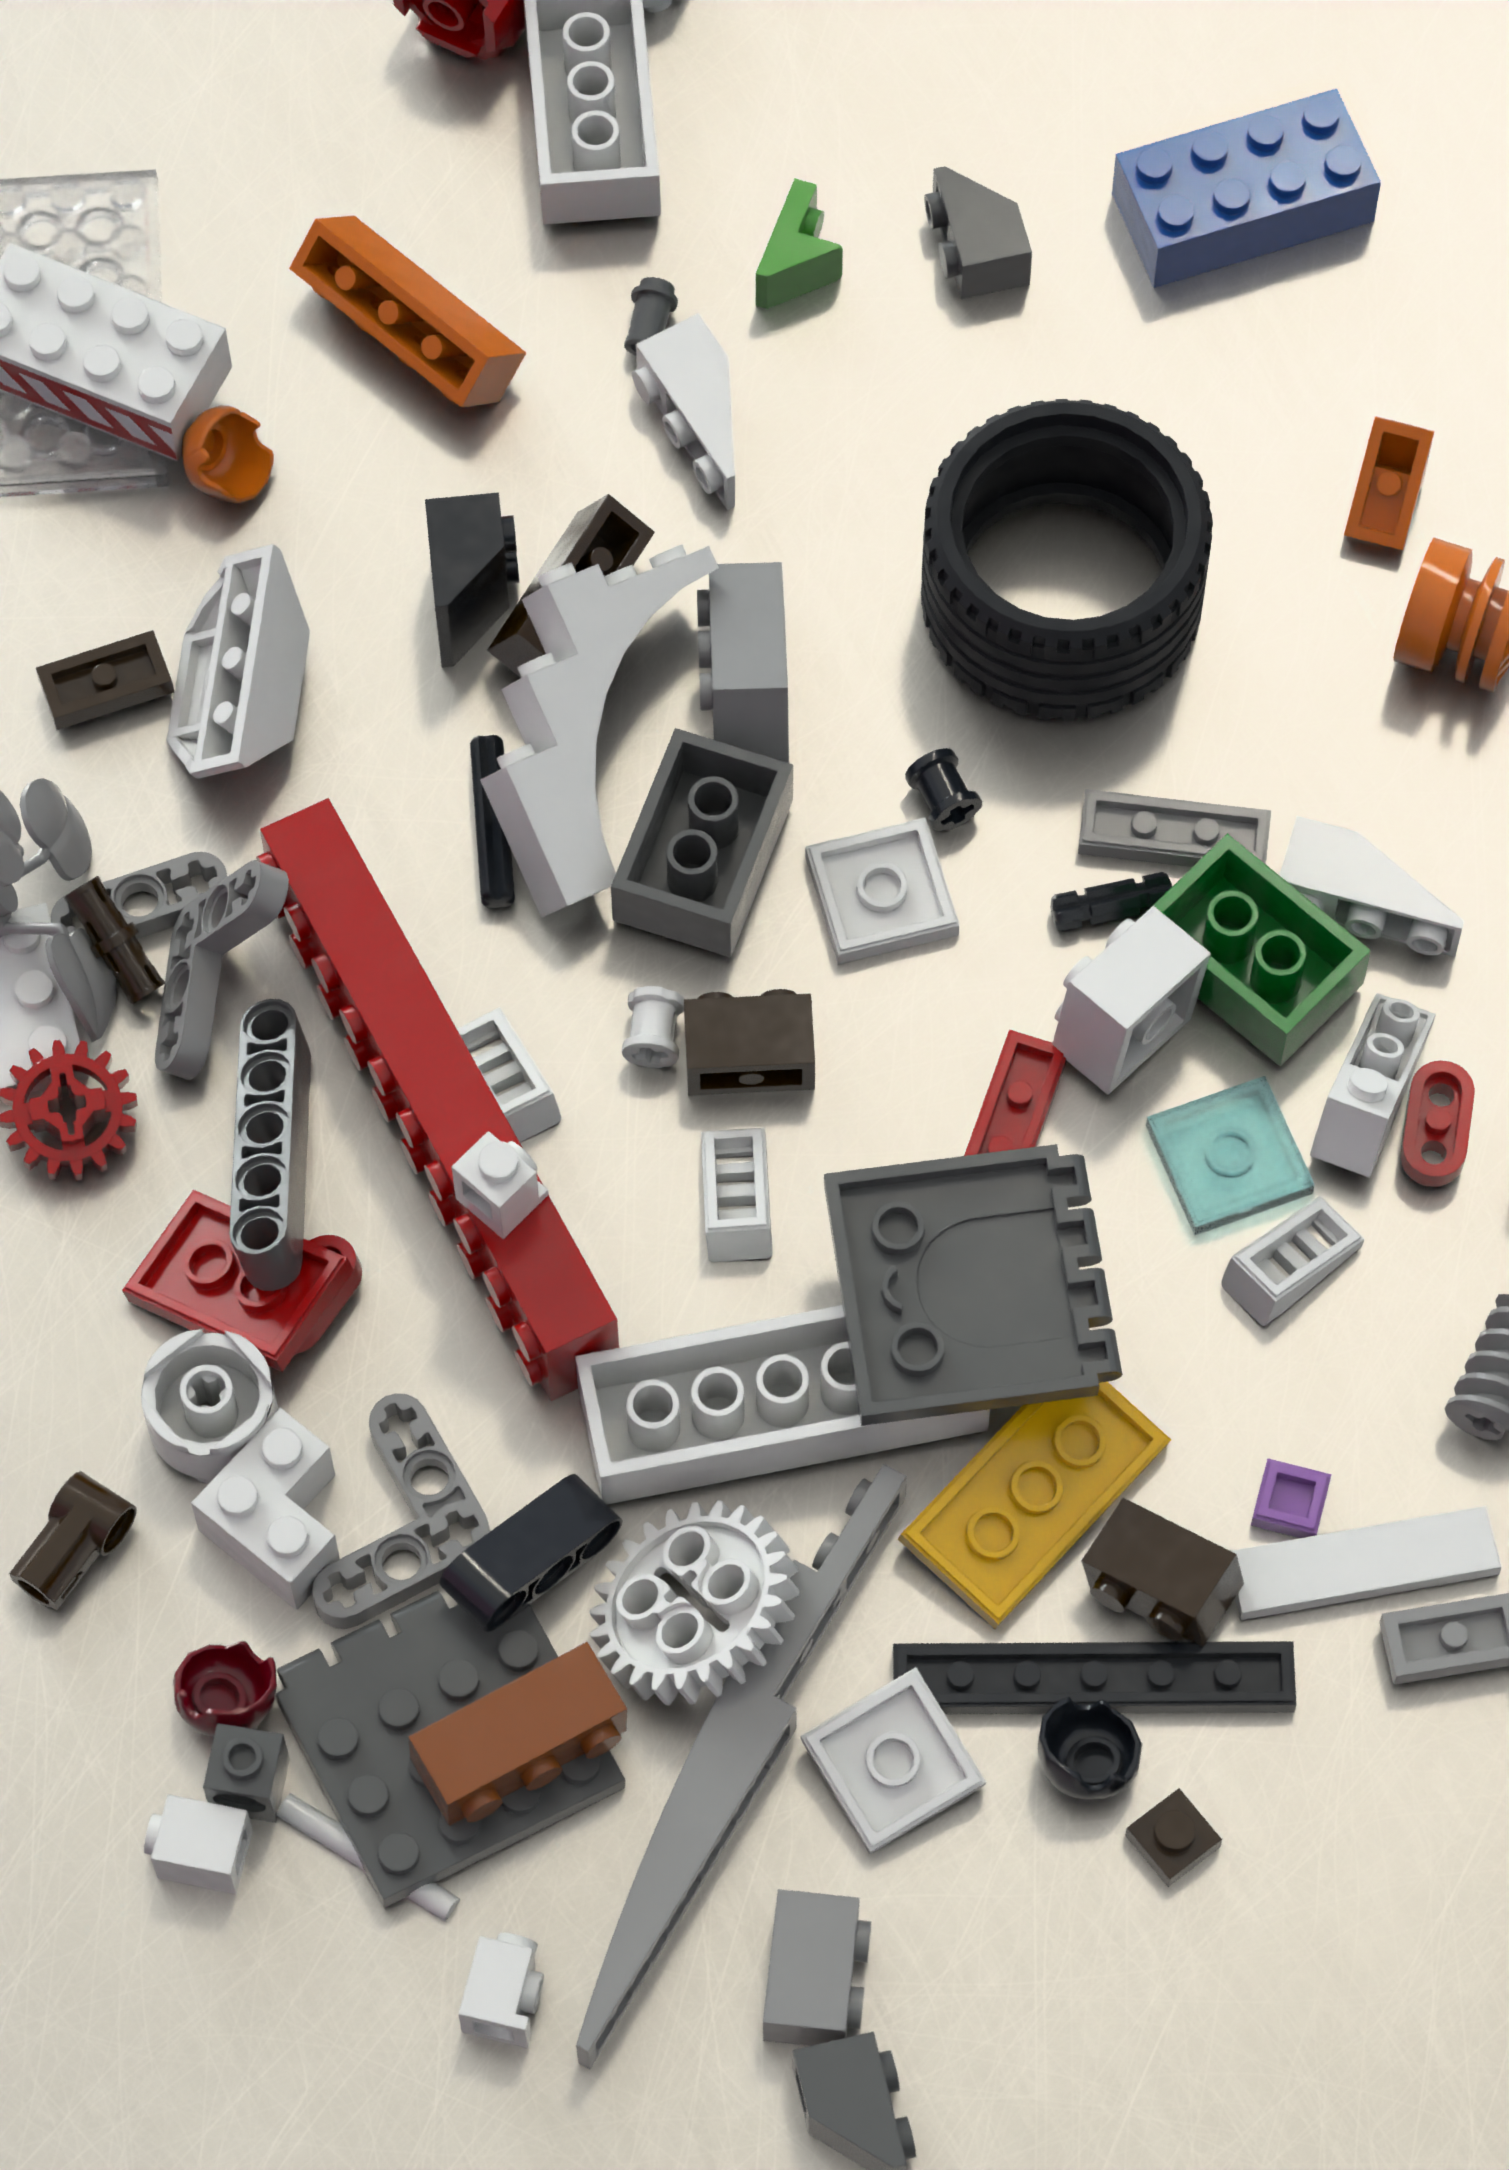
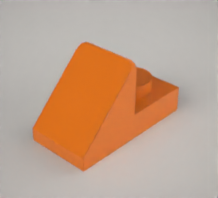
M1379 416L1374 417L1344 532L1345 536L1399 550L1405 548L1417 498L1425 478L1434 430Z

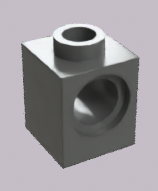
M217 1723L203 1785L207 1802L247 1810L250 1819L276 1823L278 1818L277 1811L280 1807L290 1761L284 1734Z

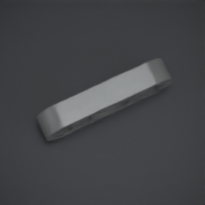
M193 852L102 882L127 924L133 921L139 931L135 936L139 939L174 927L184 907L203 894L198 893L197 889L192 886V877L202 875L203 879L209 882L210 889L227 877V872L222 861L215 855L207 852ZM172 883L173 892L177 898V903L172 905L169 904L165 884ZM145 891L157 897L158 904L148 915L132 916L123 909V904L127 897L135 892ZM63 897L56 902L52 909L51 923H62L70 933L76 929L72 922V917L76 915Z

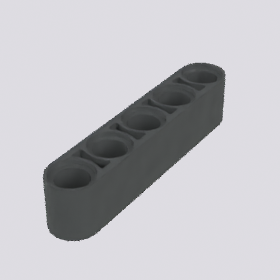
M266 999L249 1007L242 1016L239 1035L229 1234L247 1280L253 1287L263 1291L282 1289L294 1282L300 1274L303 1263L311 1053L295 1010L288 1002L281 999Z

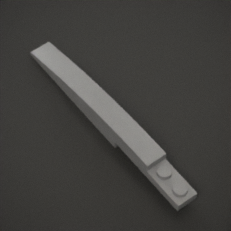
M883 1464L873 1482L862 1479L858 1484L845 1510V1513L850 1515L851 1518L840 1536L832 1532L827 1535L814 1558L812 1567L817 1569L818 1572L795 1559L793 1560L798 1568V1572L790 1577V1579L800 1592L799 1596L784 1602L794 1613L795 1617L792 1621L776 1623L774 1627L784 1639L783 1643L777 1645L764 1643L760 1651L766 1658L767 1663L765 1666L756 1665L748 1661L743 1665L746 1682L741 1685L730 1675L727 1676L723 1684L721 1696L717 1697L662 1811L608 1947L576 2044L578 2063L584 2067L591 2069L796 1731L797 1708L783 1701L905 1500L907 1476Z

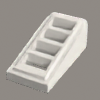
M500 1007L457 1028L469 1052L498 1038H501L503 1043L473 1057L482 1075L513 1059V1062L485 1076L483 1075L519 1142L560 1122L561 1114L552 1089ZM525 1080V1083H523V1084H521V1085L515 1087L514 1089H512V1090H510V1091H508V1092H506V1093H504V1094H502V1095H500V1096H498V1097L495 1095V1094H497V1093H499V1092H501V1091H503V1090H505V1089H507V1088H509V1087H511V1086H513V1085H515V1084H517V1083H519V1082Z
M765 1128L701 1132L705 1233L708 1259L712 1262L770 1258L772 1256V1234ZM753 1156L754 1162L716 1164V1158ZM755 1180V1183L717 1186V1183ZM756 1205V1208L719 1210V1207Z
M1319 1196L1232 1256L1221 1284L1224 1290L1260 1325L1265 1326L1285 1312L1361 1248L1365 1239ZM1312 1225L1332 1246L1326 1249L1306 1229ZM1293 1242L1311 1261L1307 1262L1289 1243ZM1273 1257L1290 1276L1286 1277L1269 1260Z

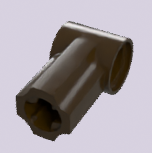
M82 1471L76 1472L57 1493L48 1513L49 1522L9 1573L12 1581L38 1603L58 1610L100 1554L103 1556L109 1555L123 1541L135 1520L137 1507Z

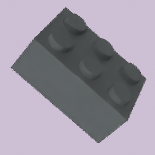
M675 728L611 884L613 921L731 958L793 801V764Z

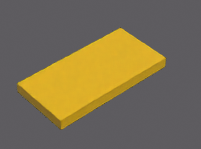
M1109 1382L1099 1383L1097 1396L1023 1405L914 1519L897 1540L989 1625L996 1629L1160 1454L1171 1439Z

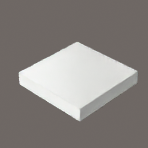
M926 817L805 846L806 861L838 964L959 935L960 924Z
M916 1667L801 1735V1741L869 1854L874 1853L986 1785L985 1779Z

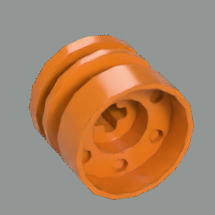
M1434 537L1424 556L1409 598L1397 638L1393 660L1433 673L1446 649L1458 652L1455 666V681L1465 684L1475 658L1485 661L1479 689L1494 693L1500 679L1509 668V590L1499 587L1505 559L1495 557L1482 581L1470 578L1473 563L1472 549Z

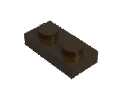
M153 630L36 667L38 680L56 730L174 693L172 679Z

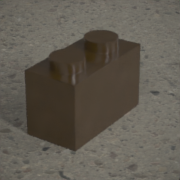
M773 989L764 992L760 996L733 997L724 992H710L699 996L697 999H684L688 1096L815 1090V1049L811 993L796 994L794 991L787 989Z
M1122 1498L1081 1560L1090 1587V1593L1102 1605L1120 1613L1124 1612L1127 1608L1145 1617L1147 1623L1162 1636L1173 1641H1180L1184 1637L1204 1647L1244 1585L1237 1554L1125 1498Z

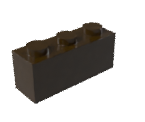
M610 494L578 511L487 651L521 678L517 667L546 654L522 601L523 598L542 588L538 577L571 562L576 573L599 564L604 576L629 565L634 566L655 531Z

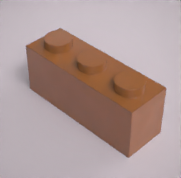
M585 1642L408 1736L410 1759L449 1826L463 1818H466L469 1823L476 1822L496 1811L502 1805V1798L523 1786L527 1790L541 1788L560 1775L562 1765L583 1754L588 1759L598 1757L615 1747L622 1739L620 1734L627 1731V1708L588 1642Z

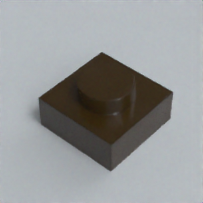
M1180 1788L1129 1825L1125 1834L1167 1887L1219 1849L1222 1842L1221 1837Z

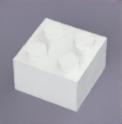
M1154 906L1136 922L1130 918L1124 920L1112 932L1106 942L1105 949L1093 960L1089 956L1083 957L1065 977L1063 986L1067 990L1064 1001L1054 1016L1058 1024L1052 1044L1064 1054V1057H1066L1070 1064L1107 1095L1110 1094L1191 1020L1211 953Z

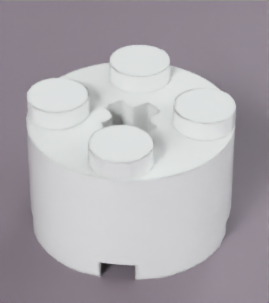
M203 1329L186 1331L174 1336L160 1346L152 1355L144 1372L145 1378L142 1385L141 1402L150 1438L161 1458L177 1471L192 1476L198 1482L209 1484L276 1413L278 1405L268 1364L261 1352L250 1341L239 1334L224 1331L225 1334L204 1333ZM206 1401H207L210 1405H212V1407H209V1406H207V1405H204V1406L199 1407L202 1403H204V1402H206Z

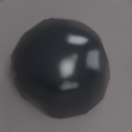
M1066 1697L1059 1700L1043 1715L1038 1739V1755L1047 1780L1063 1794L1080 1799L1113 1797L1128 1788L1137 1776L1142 1750L1141 1740L1132 1721L1115 1709H1111L1105 1700H1099L1091 1705H1078L1072 1701L1071 1697Z

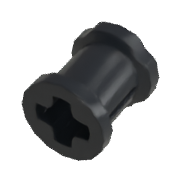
M948 748L934 750L925 754L909 766L905 773L908 785L912 789H919L930 808L929 822L936 831L952 830L971 820L982 807V800L978 793L967 789L956 769L958 758L955 752Z

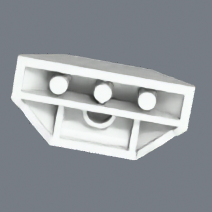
M274 544L225 556L217 571L221 577L204 595L184 633L166 741L177 757L185 764L188 772L197 779L246 768L294 739L310 630L282 551Z

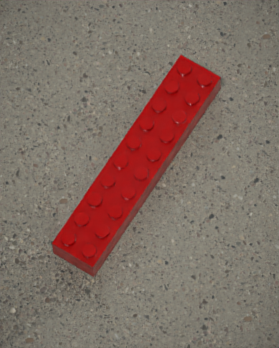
M326 798L261 828L260 834L264 853L257 856L256 860L284 870L289 878L286 900L276 919L278 920L286 916L293 931V934L289 935V940L302 968L305 970L312 966L314 967L321 984L316 986L317 993L330 1019L334 1020L341 1016L348 1035L344 1036V1042L355 1066L359 1071L369 1067L377 1085L372 1088L374 1099L381 1114L388 1123L397 1119L405 1137L400 1139L401 1148L411 1169L415 1174L423 1171L426 1172L433 1190L428 1192L437 1217L444 1227L454 1223L462 1241L457 1244V1249L467 1272L473 1280L483 1276L491 1294L486 1297V1303L497 1327L502 1333L509 1329L513 1331L520 1348L515 1351V1356L523 1375L530 1386L541 1383L551 1402L577 1390L575 1356L619 1348L617 1317L549 1195L504 1239L455 1198L452 1166L488 1131L502 1142L508 1143L512 1141L520 1147L522 1146L330 799ZM537 1175V1181H539L542 1184L540 1178Z

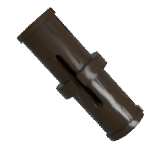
M99 876L94 877L63 897L80 920L87 935L94 944L91 947L92 952L96 958H103L120 984L119 986L128 998L127 1000L130 1005L165 984V981L161 978L154 965H152L135 935L139 931L133 921L127 924L121 912L118 911Z

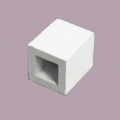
M168 1794L163 1814H152L144 1843V1853L152 1855L151 1861L157 1878L237 1894L253 1831L248 1812L243 1809Z

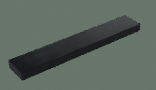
M1293 1641L1206 1642L1204 1647L1194 1642L893 1643V1680L916 1667L944 1714H1045L1059 1700L1066 1697H1071L1072 1701L1078 1705H1091L1099 1700H1105L1111 1709H1115L1119 1713L1295 1712L1296 1709Z

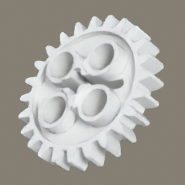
M718 1500L708 1515L698 1502H692L687 1519L683 1520L677 1516L673 1509L667 1510L666 1527L658 1531L651 1523H644L643 1530L646 1540L639 1545L634 1541L625 1539L622 1544L625 1551L629 1554L624 1562L608 1561L606 1563V1567L615 1578L613 1582H603L595 1585L594 1590L605 1603L589 1609V1614L599 1625L590 1632V1636L601 1648L597 1654L598 1657L624 1688L629 1689L632 1687L646 1701L655 1693L664 1705L669 1706L677 1693L680 1692L691 1705L696 1703L700 1689L703 1686H707L716 1698L721 1696L723 1689L722 1679L729 1675L741 1685L745 1683L746 1678L743 1665L751 1661L756 1665L765 1666L767 1661L760 1651L764 1643L773 1645L783 1643L784 1639L774 1627L776 1623L794 1620V1613L784 1601L799 1596L800 1590L790 1579V1577L798 1572V1568L787 1555L790 1552L789 1547L761 1515L754 1518L743 1505H740L732 1513L723 1501ZM664 1573H669L683 1585L690 1595L704 1607H709L719 1620L726 1626L728 1625L729 1628L724 1632L718 1631L706 1621L691 1603L683 1597H678L671 1587L659 1577Z

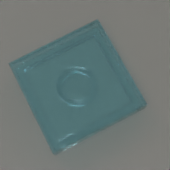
M1265 1076L1147 1117L1146 1128L1194 1236L1306 1197L1314 1192L1315 1184Z

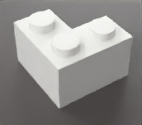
M280 1407L191 1502L198 1530L295 1610L312 1594L313 1582L318 1573L329 1564L340 1559L335 1535L304 1510L335 1476L330 1447Z

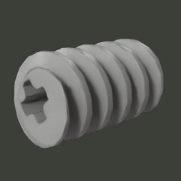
M1498 1294L1495 1300L1497 1308L1490 1311L1485 1321L1487 1330L1482 1331L1475 1342L1476 1352L1470 1354L1464 1366L1466 1374L1459 1377L1454 1387L1456 1396L1449 1398L1444 1408L1447 1417L1457 1427L1470 1435L1492 1441L1500 1440L1504 1432L1509 1433V1294Z

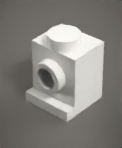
M489 1131L452 1166L455 1198L502 1239L549 1194L548 1189L537 1181V1166L531 1156L518 1144L512 1141L508 1143L502 1142Z
M500 1933L497 1940L479 1936L458 2013L462 2033L528 2048L531 2039L529 2017L523 2016V2012L535 2013L544 1980V1973L535 1971L534 1957L538 1946L535 1941L512 1933Z

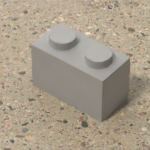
M778 1889L763 2018V2041L812 2046L846 2038L847 2028H861L864 1987L851 1985L854 1961H868L871 1921L858 1920L860 1898Z

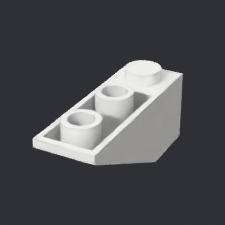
M697 313L637 343V370L632 372V378L641 398L647 404L655 402L664 415L662 417L663 426L673 445L678 449L685 447L693 458V470L702 488L708 494L715 491L726 509L729 510L735 507V465L729 357L700 314Z
M1297 815L1279 876L1355 936L1365 939L1382 937L1405 943L1412 950L1424 955L1433 956L1442 953L1453 957L1456 956L1464 925L1463 919L1358 831Z
M1376 992L1329 1092L1309 1156L1370 1178L1386 1143L1432 1027L1435 1013L1418 1008L1407 1000L1390 998Z

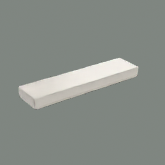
M1486 1506L1231 1550V1552L1237 1554L1244 1585L1235 1597L1240 1620L1499 1575L1502 1568Z

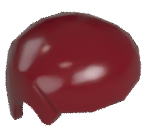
M239 1641L228 1646L207 1645L188 1653L174 1673L173 1678L174 1701L180 1716L198 1732L213 1737L217 1723L256 1729L272 1709L277 1688L276 1663L274 1659L268 1657L262 1660L252 1651L246 1641Z

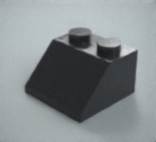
M499 492L425 499L441 667L455 666L510 608L508 584L520 583L514 516H501Z

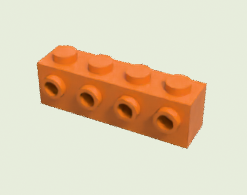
M355 215L315 219L289 267L292 272L309 284L319 296L330 301L355 321L360 329L376 338L396 354L405 365L417 371L437 387L447 399L458 404L460 407L500 402L527 353Z

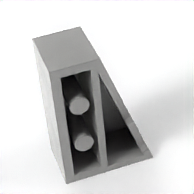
M782 562L717 564L719 568L708 574L709 589L697 590L698 627L710 626V631H698L699 668H711V673H699L700 711L713 710L714 740L789 763L788 675Z

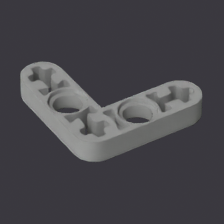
M257 860L250 861L187 904L181 911L171 936L155 1050L156 1068L160 1071L190 1080L199 1074L204 1066L211 1044L222 955L269 925L278 916L288 892L289 878L284 870Z
M395 1393L385 1396L378 1401L370 1412L369 1428L374 1447L416 1520L329 1564L318 1573L313 1582L312 1595L319 1617L326 1624L334 1628L348 1629L358 1626L439 1584L442 1574L451 1562L465 1549L490 1532L485 1512L426 1409L416 1398L408 1394ZM398 1415L403 1422L412 1420L409 1425L412 1441L417 1450L408 1456L406 1447L399 1434L395 1431L385 1434L389 1430L387 1419L391 1416ZM430 1465L443 1469L448 1475V1483L445 1488L433 1495H423L417 1492L411 1485V1479L414 1473L421 1467ZM459 1522L464 1529H470L475 1526L471 1531V1544L462 1547L457 1539L450 1540L438 1547L439 1559L441 1561L436 1564L432 1563L428 1546L421 1538L430 1535L432 1546L435 1547L450 1538L449 1526L451 1524ZM409 1550L420 1558L421 1565L417 1573L411 1578L396 1580L389 1577L383 1570V1564L387 1556L394 1551ZM372 1566L376 1584L382 1592L374 1595L370 1582L353 1592L355 1604L344 1608L339 1600L328 1604L333 1599L331 1587L342 1583L347 1590L355 1589L366 1583L363 1568Z

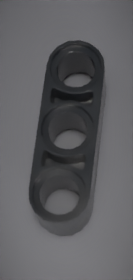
M568 1475L459 1554L442 1574L439 1585L484 1631H493L600 1553L619 1532L623 1520L578 1475Z

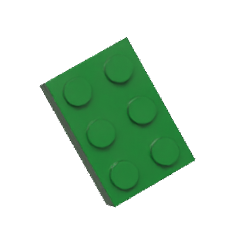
M1228 833L1153 905L1211 953L1197 998L1280 1067L1364 984L1371 950Z

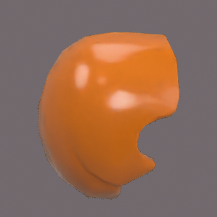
M224 405L208 409L198 415L187 429L182 440L184 470L190 483L204 494L222 501L238 504L255 499L267 485L274 463L273 451L264 446L257 437L256 429L261 426L260 422L245 412H240L237 408Z

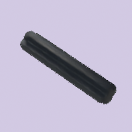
M498 735L476 736L470 742L481 903L491 909L508 907L515 901L511 848L480 781L501 769L496 758L504 755V745L502 738Z

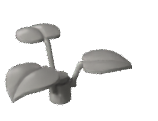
M44 778L36 779L25 786L20 796V810L24 826L32 840L40 847L37 854L25 862L23 861L24 849L18 843L21 838V823L18 814L9 799L0 790V938L8 934L51 935L46 941V953L50 968L61 990L90 1037L91 1042H94L103 1036L112 1015L116 1001V979L103 958H96L92 952L91 947L94 944L87 935L86 930L78 928L69 933L62 923L8 922L12 912H15L18 907V897L12 884L19 881L21 877L40 867L49 859L58 875L62 879L70 881L81 877L88 869L91 861L92 848L90 836L78 810L62 794L55 783Z

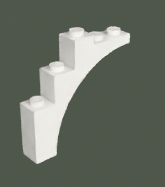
M683 544L668 549L649 559L653 569L638 575L633 565L619 569L606 576L603 575L599 564L576 573L571 562L539 576L538 580L542 588L522 599L546 654L517 667L521 678L501 690L526 745L496 758L501 769L480 781L541 918L611 887L616 873L603 838L595 789L596 742L606 694L624 653L648 619L682 588L719 568L709 546L689 554L686 553Z

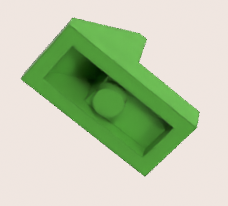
M794 178L755 273L757 307L769 309L834 283L842 277V246L819 238L824 221V211L817 209V184Z

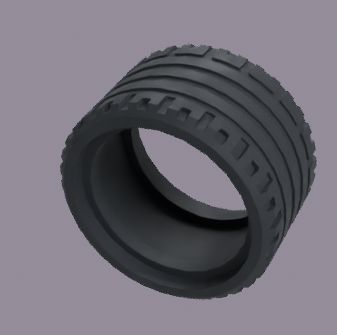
M1055 399V401L1048 402L1043 400L1031 402V405L1023 407L1018 405L1010 408L1002 415L996 414L986 419V423L981 427L975 426L967 433V438L964 441H958L953 446L951 454L948 458H944L938 467V477L932 480L925 507L921 606L925 627L930 628L929 638L933 646L940 652V658L944 664L954 669V676L962 683H968L971 686V691L980 697H987L996 706L1001 708L1007 707L1014 710V713L1024 716L1027 714L1038 716V719L1062 718V721H1075V718L1082 717L1087 719L1097 718L1100 714L1106 712L1112 714L1121 711L1123 706L1129 703L1134 705L1142 701L1145 694L1149 692L1154 693L1163 686L1164 678H1171L1178 670L1182 660L1186 659L1190 652L1191 641H1195L1202 615L1213 536V518L1208 492L1202 490L1203 479L1199 471L1193 469L1192 460L1186 452H1180L1177 448L1178 444L1170 436H1164L1160 432V428L1153 423H1146L1139 419L1138 415L1130 411L1124 412L1116 409V406L1106 403L1104 405L1092 403L1093 401L1091 400L1068 401V399ZM1049 503L1086 505L1110 513L1130 525L1150 545L1161 565L1162 573L1148 591L1127 606L1105 615L1075 620L1049 618L1019 609L997 595L978 575L968 556V552L986 529L1006 515L1026 507Z

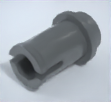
M646 277L640 281L639 286L632 290L631 300L635 306L624 348L635 356L636 344L665 330L670 312L675 311L678 306V298L674 294L675 287L669 281L657 277Z

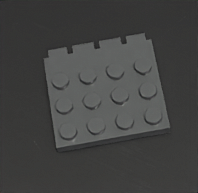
M1054 1144L824 1174V1190L861 1426L1097 1396L1099 1383L1114 1381L1122 1377L1123 1373L1115 1330L1108 1328L1089 1329L1105 1326L1113 1321L1105 1271L1101 1268L1079 1270V1267L1096 1265L1102 1261L1094 1211L1091 1208L1068 1209L1070 1207L1086 1205L1092 1200L1084 1156L1079 1154L1059 1156L1058 1146Z
M436 1591L390 1614L398 1632L397 1635L391 1638L378 1619L331 1642L332 1650L339 1662L331 1667L318 1648L276 1669L285 1688L276 1693L277 1704L336 1817L350 1839L384 1908L408 1897L412 1892L424 1885L436 1883L625 1788V1778L610 1750L591 1759L586 1758L585 1754L562 1765L560 1775L545 1786L535 1790H527L523 1786L502 1797V1805L489 1816L471 1823L467 1822L466 1818H463L449 1826L412 1763L408 1736L558 1657L530 1605L497 1629L486 1632L459 1604L449 1609L440 1591Z

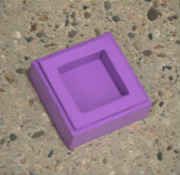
M1268 1458L1251 1526L1297 1538L1316 1536L1332 1474Z

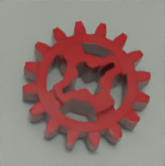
M55 1040L52 1047L53 1056L44 1059L42 1054L33 1048L29 1050L32 1067L28 1071L12 1065L9 1069L10 1076L17 1084L16 1089H0V1101L12 1107V1110L0 1114V1127L7 1129L16 1128V1131L6 1140L7 1147L10 1152L24 1147L28 1149L24 1158V1166L27 1169H33L42 1160L47 1162L49 1179L56 1180L62 1167H71L75 1180L79 1181L83 1180L84 1164L92 1162L99 1171L104 1172L107 1170L105 1152L110 1150L116 1154L124 1155L127 1151L125 1142L118 1135L120 1132H136V1119L123 1114V1111L138 1106L136 1093L120 1092V1089L130 1081L129 1074L126 1069L110 1074L108 1070L112 1062L111 1053L104 1051L95 1060L90 1059L87 1042L80 1041L74 1054H65L62 1042ZM73 1071L91 1076L105 1090H102V1087L88 1088L74 1078ZM51 1075L52 1082L40 1097L30 1098L29 1102H27L32 1089L42 1079ZM63 1086H67L69 1098H73L75 1107L80 1108L76 1110V1121H73L75 1131L73 1135L68 1133L67 1122H63L62 1115L58 1113L61 1107L60 1100H63ZM107 1118H110L106 1129L100 1137L85 1146L84 1138L96 1123L107 1122ZM31 1130H34L35 1133L48 1132L62 1142L63 1150L45 1145L32 1134Z

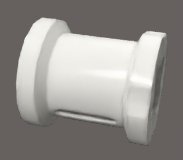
M659 986L636 988L628 995L627 1004L629 1009L633 1011L630 1037L625 1039L622 1044L623 1057L633 1064L648 1068H663L676 1064L679 1058V1048L674 1043L677 1016L684 1011V997L676 991Z

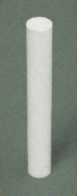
M292 1793L286 1796L277 1811V1817L365 1871L340 1823ZM436 1883L424 1885L407 1897L443 1921L447 1920L460 1901V1898Z

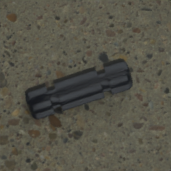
M1159 872L1142 876V882L1135 883V880L1130 878L1084 888L1085 894L1079 896L1075 890L1055 894L1051 897L1050 905L1053 922L1058 930L1065 931L1082 927L1083 920L1089 919L1090 924L1093 925L1140 915L1139 909L1146 907L1148 911L1172 887V883L1167 873Z

